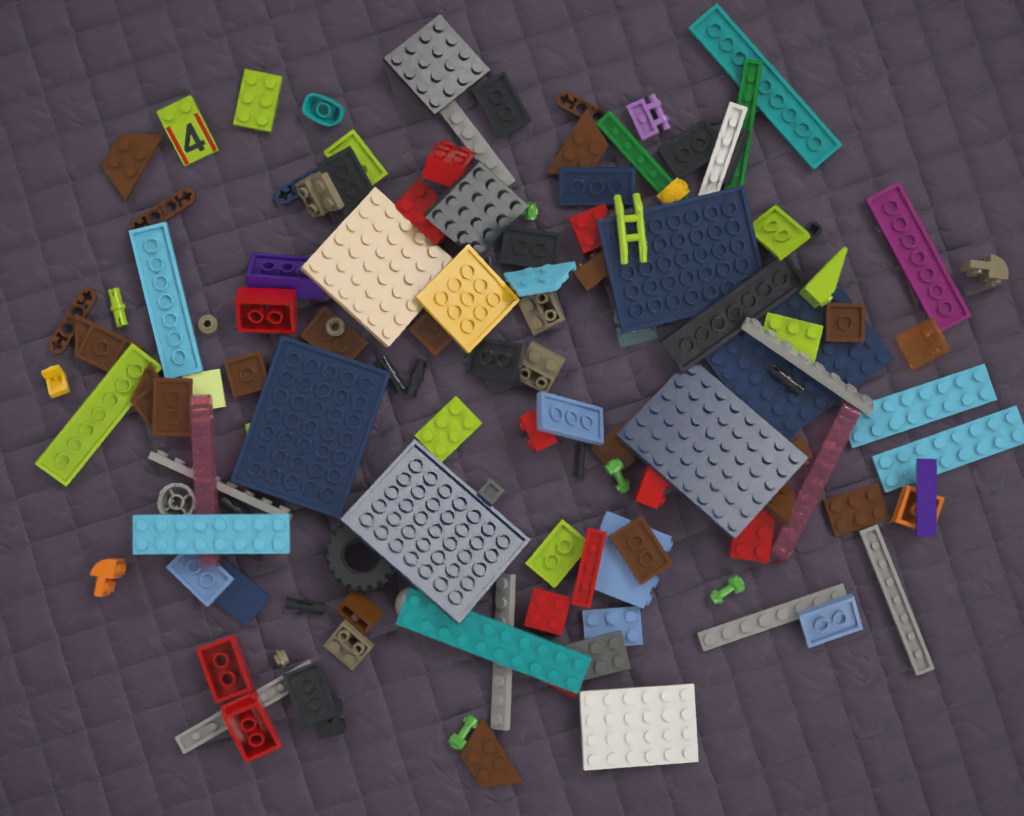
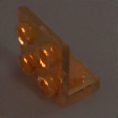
M934 317L895 336L912 370L951 351Z

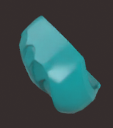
M318 93L308 94L302 106V111L308 118L329 127L340 123L345 114L341 103Z

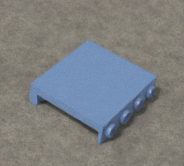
M606 511L599 530L605 531L607 534L595 590L644 609L645 605L649 606L652 599L650 592L652 587L656 588L659 577L656 575L644 584H639L609 535L631 522V520ZM651 529L664 550L670 552L673 541H671L672 536Z

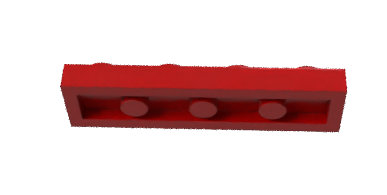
M587 528L571 601L573 605L591 608L607 534L605 531Z

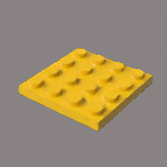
M469 244L414 297L466 353H470L520 301L517 295Z

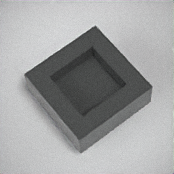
M490 478L478 491V494L493 506L505 490Z

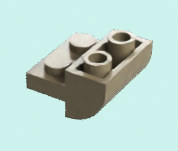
M316 172L295 184L298 194L302 197L308 212L313 218L324 216L330 211L340 210L345 206L327 172Z
M993 254L981 259V261L969 260L961 265V272L966 273V276L978 277L979 274V282H983L985 286L996 287V284H1001V282L1008 280L1009 272L1006 263L1000 257Z
M552 291L528 295L518 302L533 336L566 320Z
M531 341L524 354L520 381L540 392L548 393L566 358Z
M345 619L323 646L353 671L375 644Z

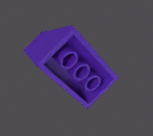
M252 252L246 274L247 287L296 289L297 298L323 300L325 291L300 269L310 257Z

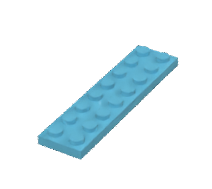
M167 222L129 230L164 377L177 378L204 371Z
M982 364L874 400V408L869 416L856 407L838 413L851 448H855L995 401L997 398L986 366Z
M1016 405L871 456L882 489L886 493L916 482V459H937V474L1024 444V424Z
M290 514L133 515V554L290 553Z

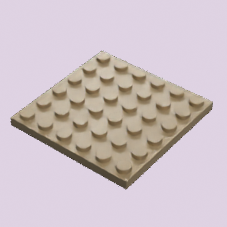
M374 187L300 269L388 348L423 308L414 297L453 258L439 245L435 246L395 208L394 203Z

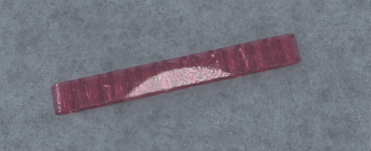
M190 395L196 514H219L212 395ZM198 554L199 567L220 566L221 554Z
M846 401L841 405L794 500L791 522L788 527L784 524L782 525L771 547L770 556L784 563H787L862 412L854 405Z

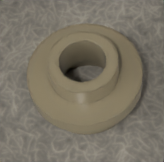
M204 315L199 319L198 326L203 333L211 334L217 329L218 322L214 316ZM206 321L211 322L210 327H205Z
M332 317L326 323V331L331 336H340L345 330L343 320L338 317ZM338 324V330H333L332 325Z
M283 649L280 651L276 650V655L273 658L277 666L281 665L282 668H285L289 664L288 657Z

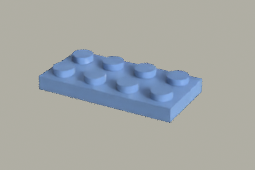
M541 391L537 393V430L600 446L604 444L603 408Z

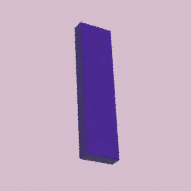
M916 459L915 537H937V459Z

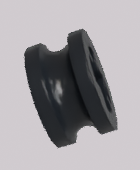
M815 221L809 222L804 227L806 231L811 226L816 227L818 230L815 232V235L810 233V240L818 238L822 233L821 225Z

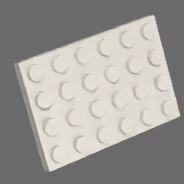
M693 683L579 691L583 770L699 762Z

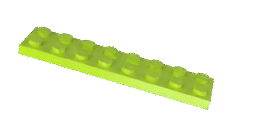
M131 343L37 459L35 465L67 487L132 406L130 399L147 366L151 364L158 373L162 369V365Z

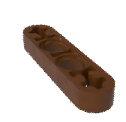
M562 91L557 95V106L579 119L583 114H579L576 111V107L580 104L587 107L592 118L596 113H600L603 116L607 113L603 109L570 92ZM567 96L568 101L572 104L573 100H576L577 102L574 104L573 110L570 109L571 104H561L562 100L560 98Z
M190 188L181 189L134 219L130 224V230L136 229V224H145L146 222L143 220L145 218L150 225L167 222L196 202L197 196L195 192ZM185 193L192 194L190 196V201L183 200L181 202L183 206H180V204L175 200L176 198H178L180 201L184 199ZM174 202L176 204L174 212L166 210L168 203ZM157 212L160 214V220L153 223L150 220V216L152 213Z
M84 288L79 292L49 341L51 352L63 354L67 351L75 338L73 312L76 308H81L83 310L82 317L86 319L98 299L95 290ZM90 292H92V293H91V297H93L92 300H87V301L85 302V300H86V297L84 296L85 293L89 294ZM79 302H85V305H88L87 309L80 305ZM67 324L73 326V332L69 335H66L63 331L64 326ZM59 334H61L62 336L68 338V340L66 341V340L63 339V340L61 341L62 338H61V337H58ZM61 341L60 345L62 348L55 350L56 346L54 343Z

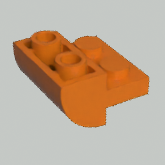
M125 558L104 559L92 568L90 575L98 576L94 596L105 597L114 592L116 582L113 579L121 578L126 572L127 564L124 563Z

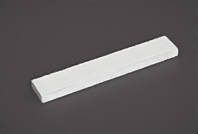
M729 102L698 196L720 191L748 107Z

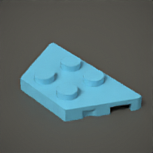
M575 261L555 265L546 264L537 268L528 267L524 270L507 272L503 275L505 281L509 282L510 287L521 297L557 291L561 284L569 278L568 273L575 271L577 267Z

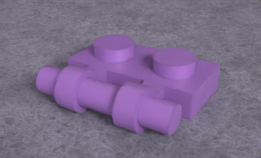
M655 94L648 96L651 103L647 105L644 98L626 106L641 142L659 134L657 128L659 125L662 126L664 131L671 128L668 123L669 118L661 108L662 103ZM651 110L655 111L657 119L653 120L650 113Z

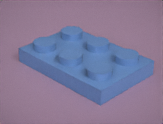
M178 554L166 567L206 607H209L235 580L210 554Z
M852 593L797 612L808 648L863 629Z
M626 606L582 610L584 639L621 630L625 646L643 645L640 607Z

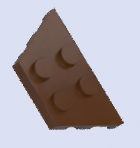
M588 110L584 112L548 168L547 173L559 175V167H595L608 144Z
M120 133L102 167L125 200H128L164 139L163 136Z
M77 314L74 316L75 357L108 372L131 343L141 350L144 348V346Z
M149 364L130 402L152 430L153 378L160 377V375Z
M785 484L763 509L788 527L792 519L796 492Z
M481 718L460 753L480 787L522 783L523 779L485 719Z

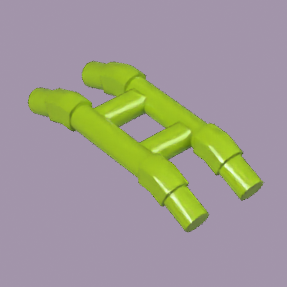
M639 193L632 195L635 214L624 215L621 195L613 197L617 217L621 264H628L627 242L638 241L640 262H647L643 205ZM636 222L637 233L626 234L625 223Z

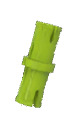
M120 288L107 290L111 302L110 310L114 314L116 328L129 325L124 310L126 306L122 302Z

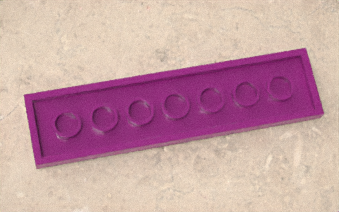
M900 181L866 198L865 202L935 333L939 334L971 317L970 311Z

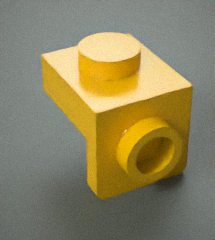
M677 177L657 197L663 204L681 200L690 190L687 183Z
M60 365L50 366L41 371L42 376L46 379L48 392L52 399L70 392L66 373Z

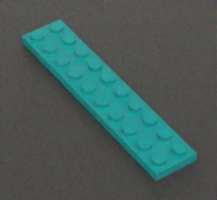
M717 3L688 27L689 32L739 88L744 58L763 61L756 107L812 171L842 146L840 141Z
M412 587L408 590L396 624L576 694L579 692L592 659L589 655L472 610L457 625L420 591Z

